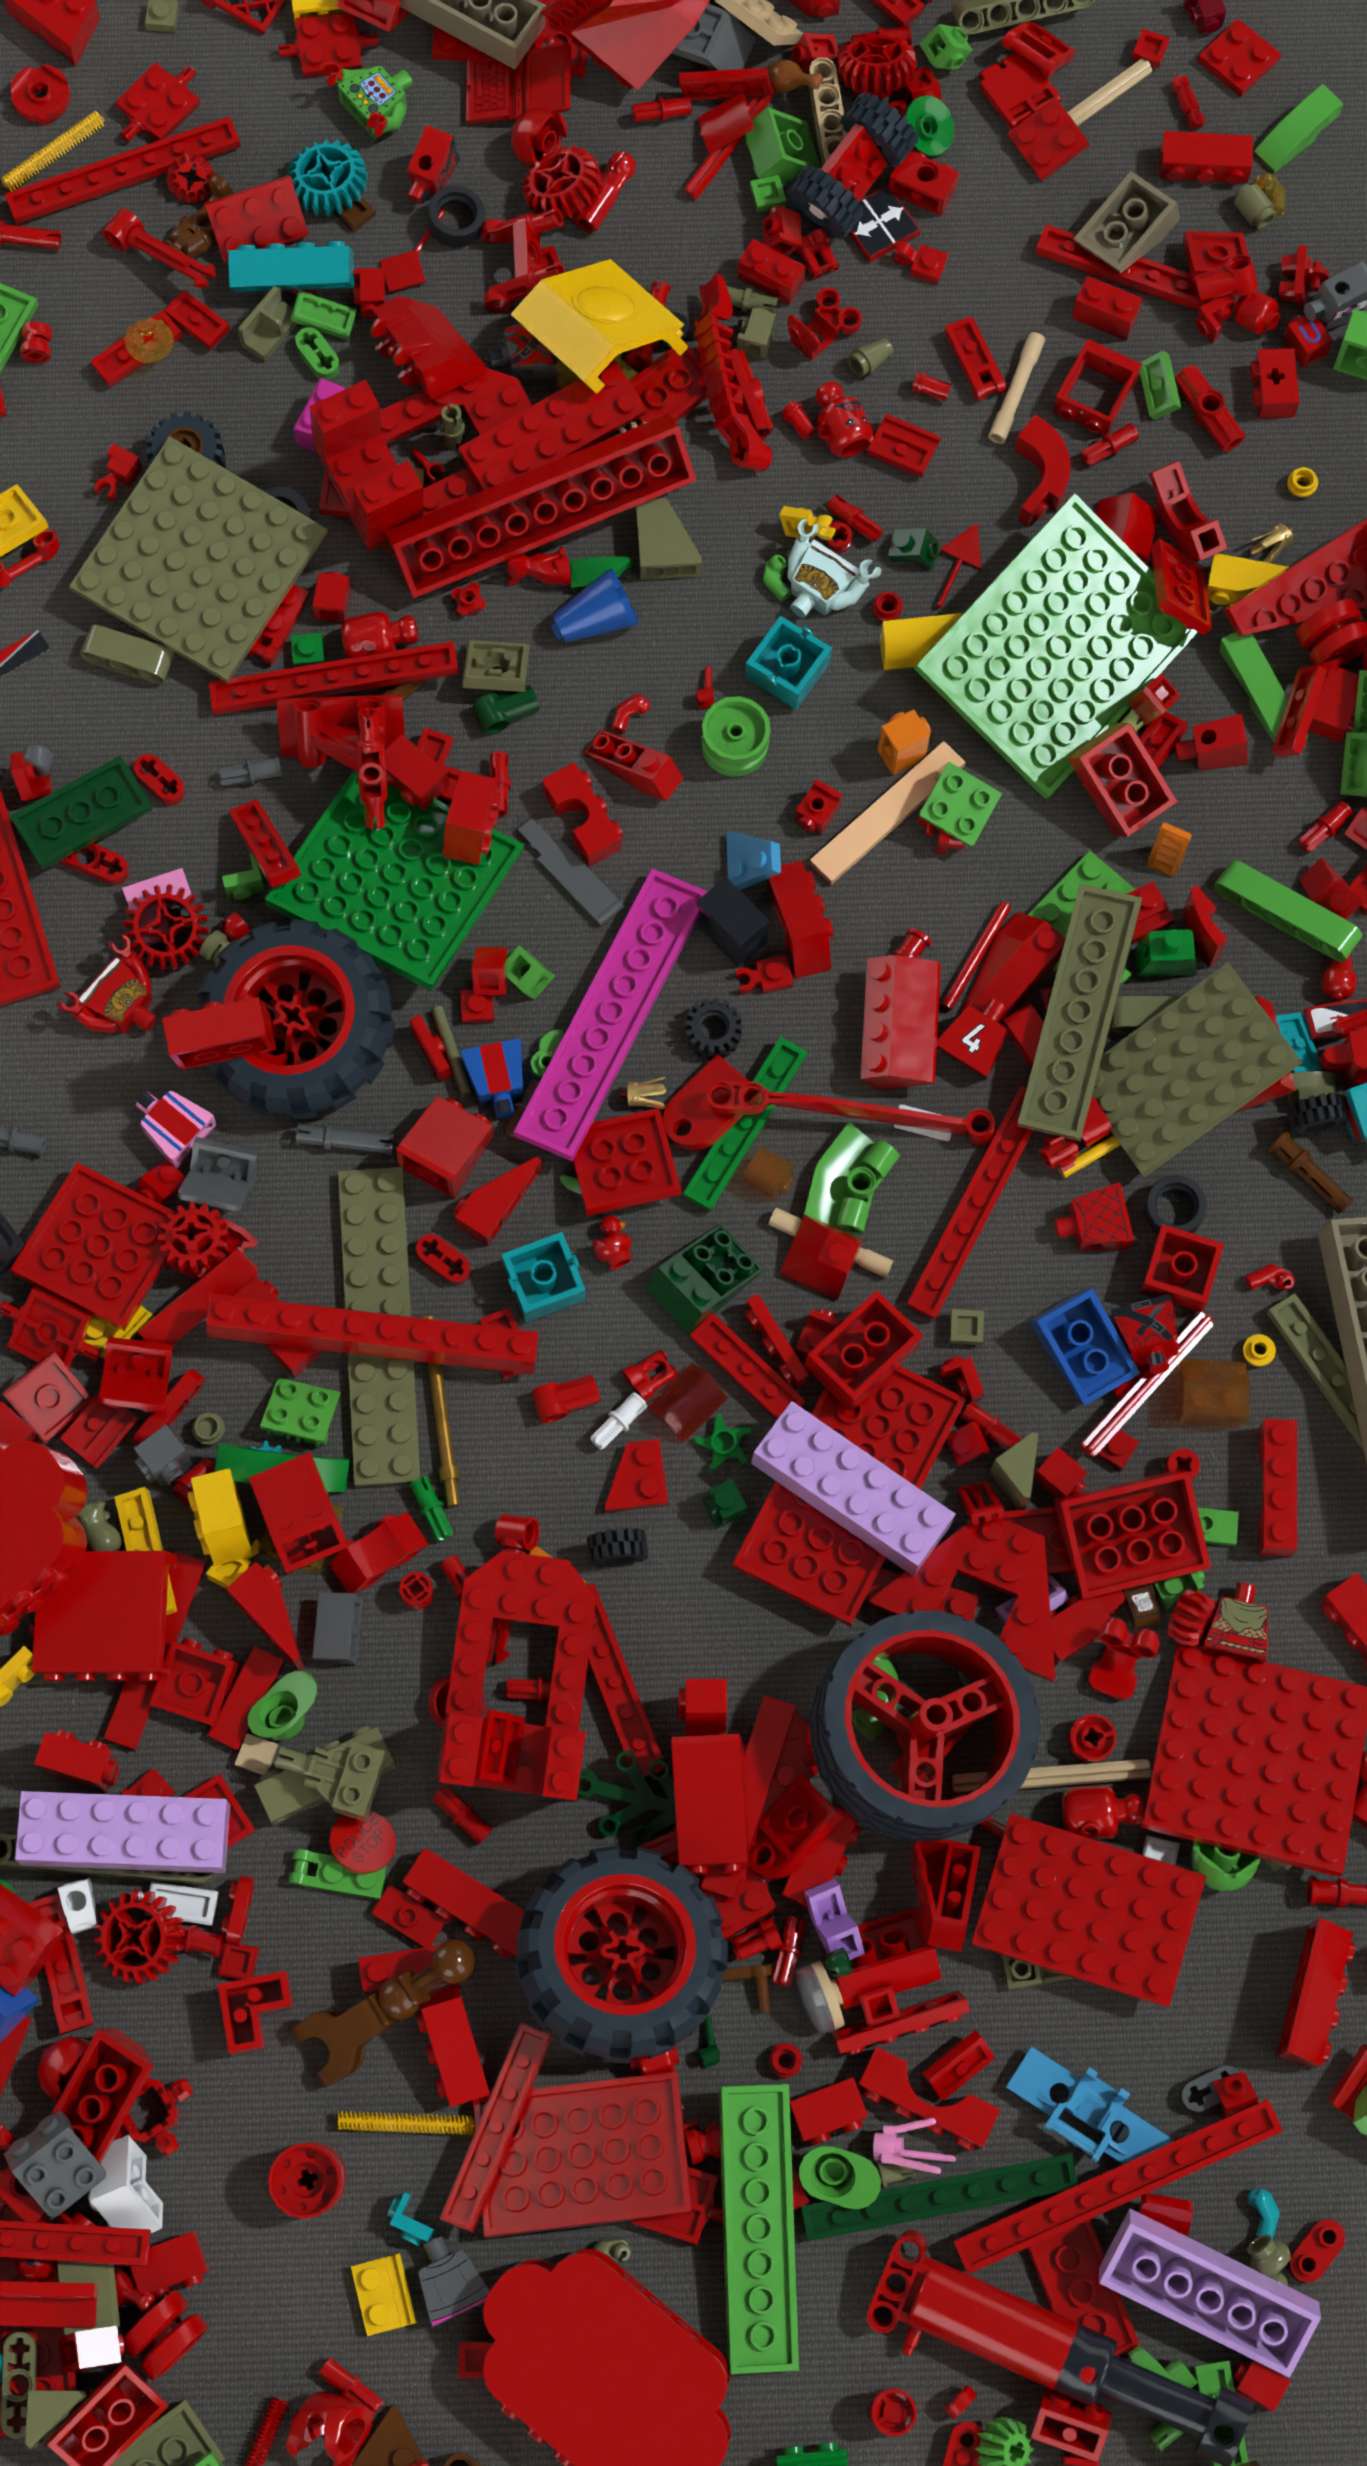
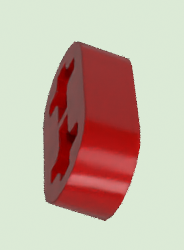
M143 754L134 762V772L137 780L160 802L173 806L179 804L184 799L185 788L183 781L158 757L153 754ZM145 765L149 768L153 766L157 777L155 778L149 772L144 774L142 767ZM165 782L171 788L175 786L176 793L168 792L165 795L166 792L162 783Z
M435 1234L424 1235L418 1240L416 1253L422 1264L451 1285L458 1286L468 1280L471 1269L469 1261L464 1255ZM436 1244L437 1253L442 1257L439 1259L434 1254L425 1256L424 1246L431 1247ZM448 1261L454 1266L461 1263L463 1274L455 1273L451 1276L450 1267L445 1262Z

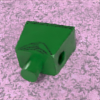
M1193 930L1150 931L1146 933L1134 948L1137 979L1197 975Z

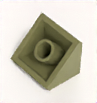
M1030 1433L996 1458L989 1473L1017 1510H1025L1031 1497L1039 1433Z
M58 2262L59 2282L99 2284L96 2326L94 2328L64 2327V2334L68 2335L74 2332L112 2326L120 2327L114 2265Z
M28 2390L25 2444L30 2449L41 2447L91 2395L90 2392L78 2390Z

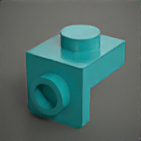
M404 2192L402 2198L396 2196L387 2214L392 2217L390 2225L403 2231L400 2236L401 2238L417 2246L420 2245L421 2240L430 2242L435 2230L404 2215L412 2198L411 2194Z

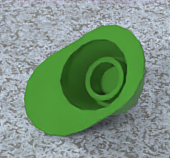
M295 1671L282 1677L251 1708L248 1715V1726L252 1733L262 1738H271L273 1741H284L296 1736L302 1730L305 1723V1714L315 1702L317 1695V1683L313 1676L305 1671Z
M820 2146L814 2148L803 2157L799 2166V2178L803 2188L810 2195L820 2200L845 2208L861 2209L873 2203L880 2192L881 2178L873 2163L859 2154L840 2147Z

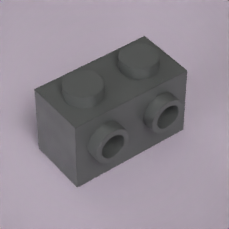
M164 1425L134 1448L138 1456L134 1462L138 1466L139 1471L149 1484L156 1481L160 1488L166 1484L168 1486L174 1485V1481L184 1475L183 1472L193 1465L187 1451L167 1425Z

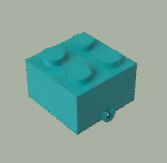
M780 616L746 662L745 679L797 710L829 666L832 647L814 637L813 632L809 628L803 626L801 629Z
M563 1232L501 1254L502 1265L508 1277V1283L515 1295L525 1323L586 1301V1290L577 1269L579 1268V1263L576 1255L571 1254Z

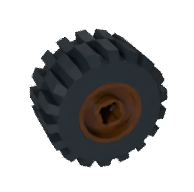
M183 412V416L177 417V413L171 414L170 420L163 418L159 421V428L153 426L150 431L152 437H147L146 455L149 466L170 436L226 468L225 452L220 432L217 428H214L213 423L209 419L203 421L202 415L196 414L194 417H191L190 412Z

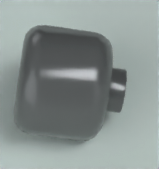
M33 744L27 746L23 751L25 762H32L36 777L48 775L53 763L52 753L43 745Z

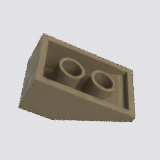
M1130 171L1074 237V242L1121 273L1158 245L1180 220L1178 203Z

